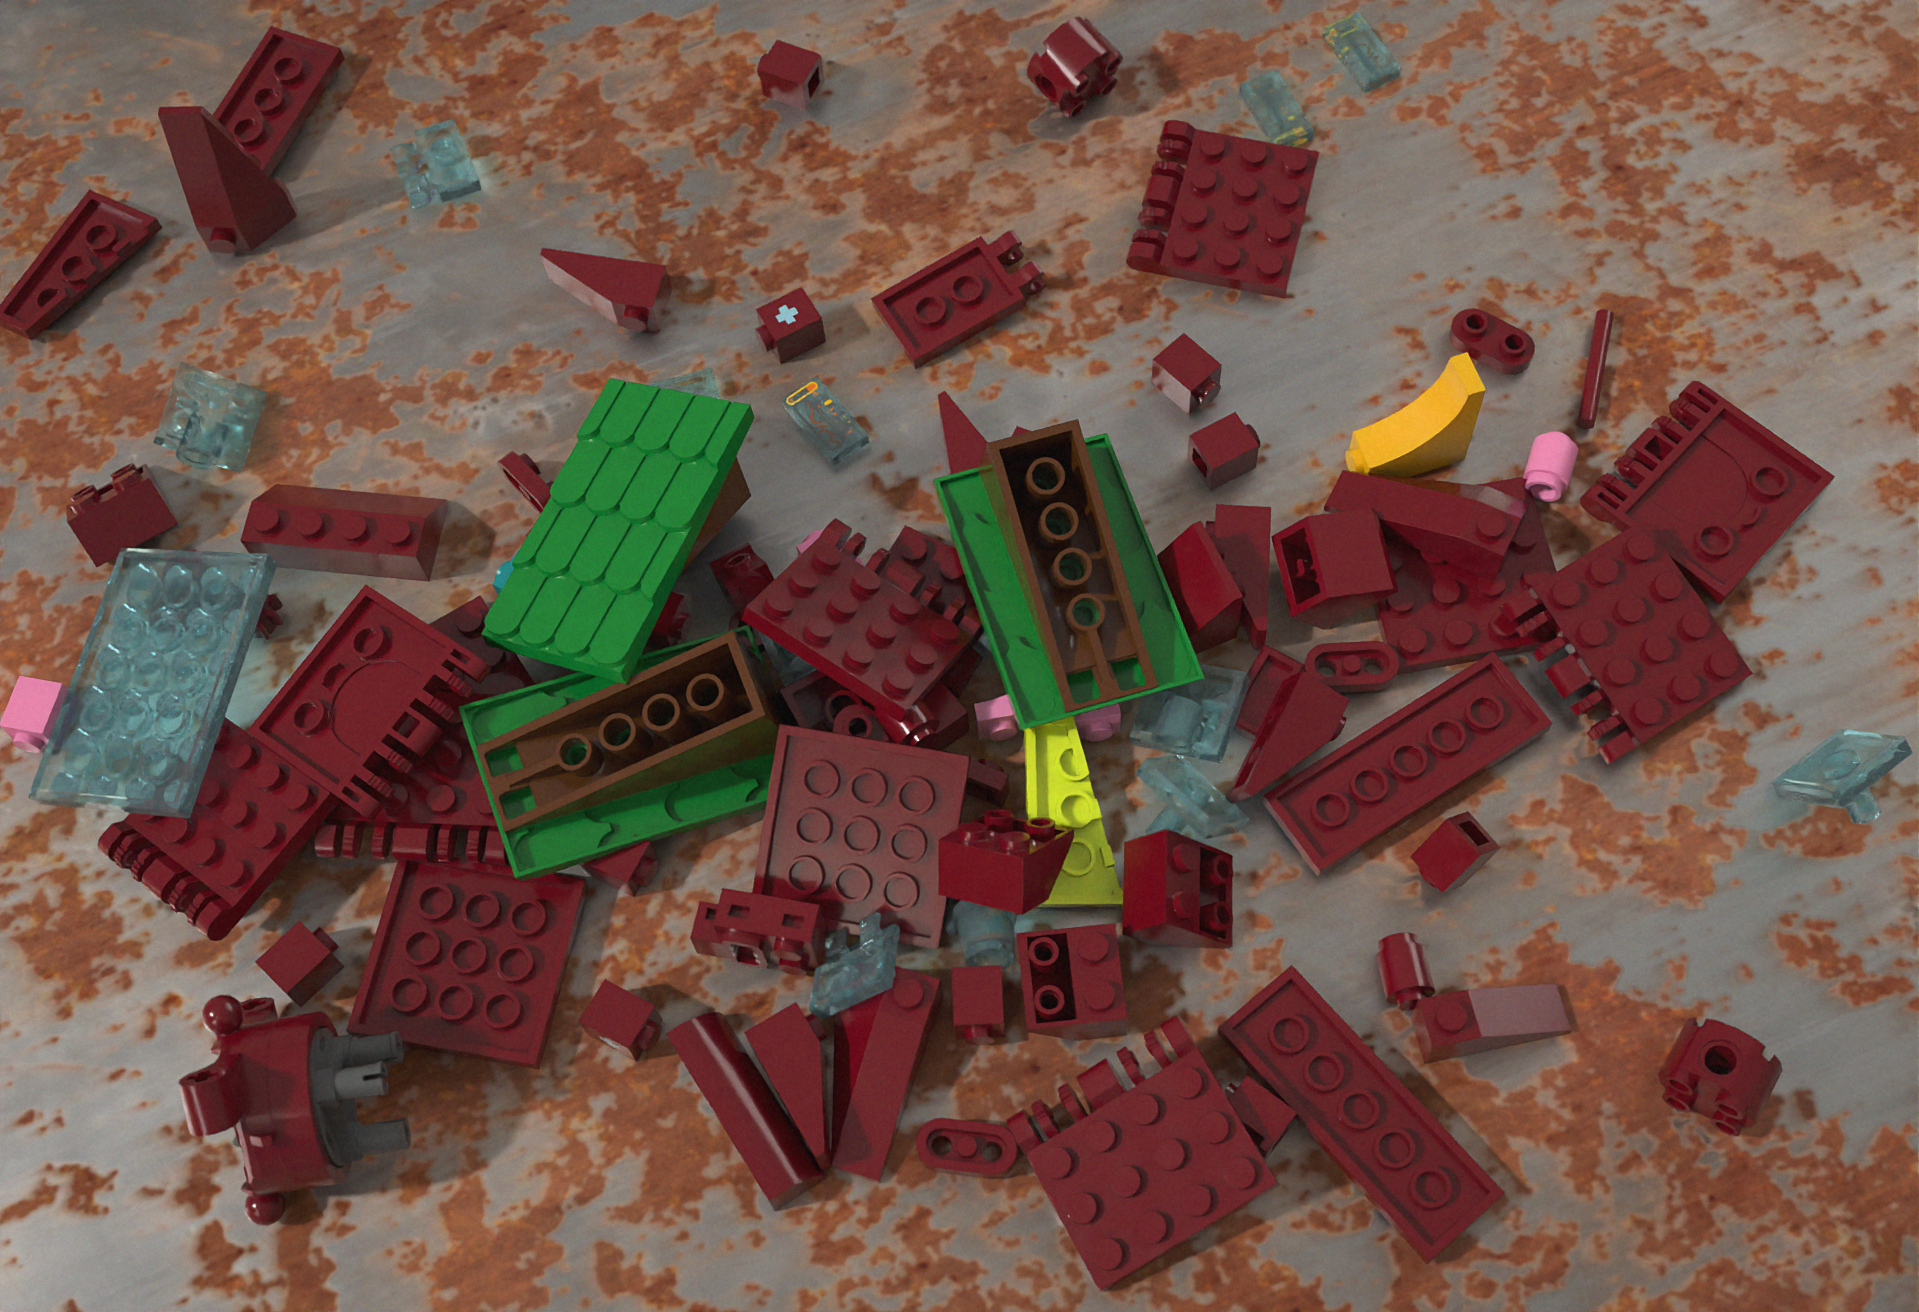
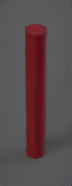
M1607 309L1598 310L1595 316L1577 418V426L1583 429H1592L1595 426L1614 313Z

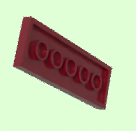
M1493 651L1263 795L1262 803L1317 877H1320L1549 731L1552 721Z
M1293 965L1287 968L1218 1027L1217 1033L1273 1095L1297 1112L1295 1119L1427 1265L1505 1194Z

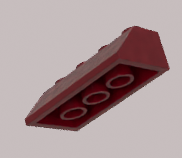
M275 484L251 501L240 541L258 566L430 582L449 503L447 499Z

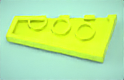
M1074 716L1024 730L1026 819L1049 818L1054 820L1057 826L1074 829L1073 842L1050 897L1035 908L1123 907V889L1120 888L1115 871L1114 857L1102 825V815L1089 779L1090 773Z

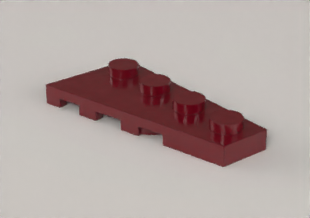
M88 190L0 304V327L33 340L160 231L162 226L158 219L97 192Z

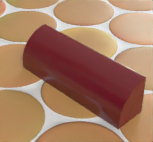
M710 1012L697 1016L666 1033L774 1211H777L826 1179L825 1174L821 1171L813 1155L723 1013Z

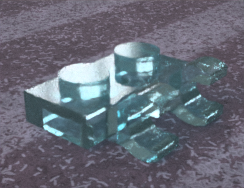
M454 119L414 131L417 141L398 144L390 149L400 178H404L403 183L412 208H420L427 205L437 194H439L442 203L482 190L479 178ZM423 164H427L429 172L415 174Z
M875 912L861 920L859 926L860 940L849 946H846L847 931L842 928L830 934L826 939V963L815 969L809 1011L824 1019L892 988L895 976L897 943L900 938L899 926L893 924L881 930V914Z

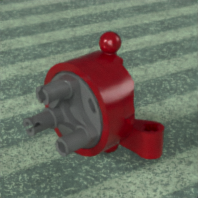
M218 995L211 998L205 1004L202 1010V1022L216 1039L210 1052L211 1054L219 1055V1057L211 1065L183 1076L178 1084L191 1135L208 1136L234 1127L236 1136L232 1143L236 1147H241L245 1162L246 1182L243 1183L241 1191L248 1195L245 1200V1214L249 1221L257 1226H269L276 1223L285 1212L286 1199L282 1193L343 1183L349 1175L352 1161L362 1160L363 1156L409 1149L411 1133L407 1118L362 1125L360 1121H357L355 1098L388 1094L389 1083L383 1082V1078H388L385 1064L403 1062V1044L397 1030L391 1033L355 1039L352 1034L338 1036L331 1019L322 1011L278 1018L274 999L270 997L254 998L240 1002L231 995Z

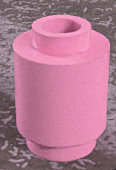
M1553 431L1539 435L1534 439L1523 478L1527 479L1525 489L1530 490L1531 488L1534 499L1546 502L1556 501L1568 489L1578 454V447L1569 436Z

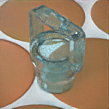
M949 898L945 913L946 929L950 937L959 935L967 967L1001 965L1002 970L1013 964L1015 959L1016 916L1021 914L962 900L956 905L955 899Z

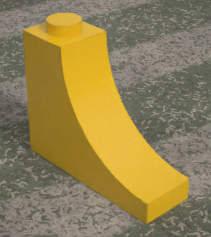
M1468 352L1450 357L1445 370L1436 382L1412 403L1379 422L1353 431L1349 450L1345 452L1349 471L1411 477L1465 460L1486 391Z

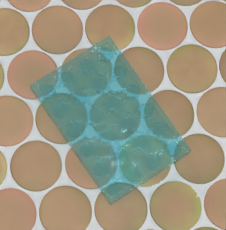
M121 548L28 798L42 805L190 818L278 562L268 554Z

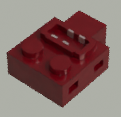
M722 888L718 904L699 901L690 936L697 954L730 959L732 963L753 968L767 969L769 964L778 965V969L782 972L799 976L806 975L807 970L821 973L829 938L820 905Z

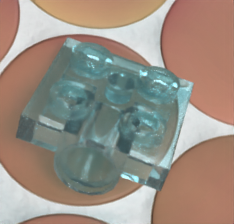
M180 361L153 443L175 450L178 460L190 467L208 470L217 465L240 473L248 455L266 392Z
M1199 663L1205 679L1144 696L1129 735L1133 745L1221 763L1250 684L1247 672Z

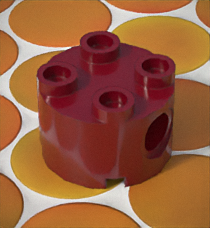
M1075 17L1063 23L1043 41V44L1048 49L1042 56L1035 52L1027 67V77L1060 112L1064 113L1069 119H1074L1085 109L1088 99L1095 94L1100 98L1105 97L1114 89L1118 82L1114 74L1121 64L1123 56L1087 18L1083 20L1081 17Z
M1689 1018L1658 1073L1660 1083L1665 1088L1662 1099L1678 1111L1689 1113L1691 1110L1696 1111L1711 1119V1124L1719 1131L1736 1137L1741 1134L1743 1128H1751L1757 1122L1783 1071L1781 1062L1775 1055L1768 1061L1762 1056L1766 1046L1736 1027L1706 1018L1701 1027L1698 1026L1696 1018Z

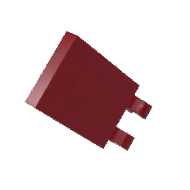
M1013 230L1004 233L988 245L980 236L871 298L874 309L915 369L1026 306L1024 295H1035L1046 287V284L1041 279L1044 276V272L1035 260L1028 262L1011 275L1002 266L1015 264L1024 257L1023 252L1019 248L1022 242Z

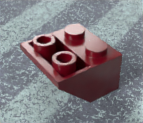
M134 463L128 464L110 475L113 480L112 482L99 489H96L94 485H89L70 497L73 503L66 506L67 523L96 568L178 524L173 509L146 463L138 468Z
M1373 508L1307 516L1271 536L1290 615L1294 619L1324 630L1399 591L1378 513Z
M1198 521L1189 526L1156 556L1195 654L1237 638L1239 619L1243 616L1241 609L1242 599L1246 596L1239 575L1235 571L1230 573L1223 562L1225 555L1218 537L1215 534L1209 535L1203 523Z
M1007 809L987 810L980 818L969 823H963L958 826L957 830L938 839L939 895L1024 915L1049 899L1073 842L1074 829L1057 826L1055 821L1049 818L1024 819L1013 816V812Z
M1169 829L1124 842L1122 935L1156 947L1215 949L1232 947V854Z
M1115 923L1016 933L1028 1033L1075 1041L1127 1035L1128 1018Z

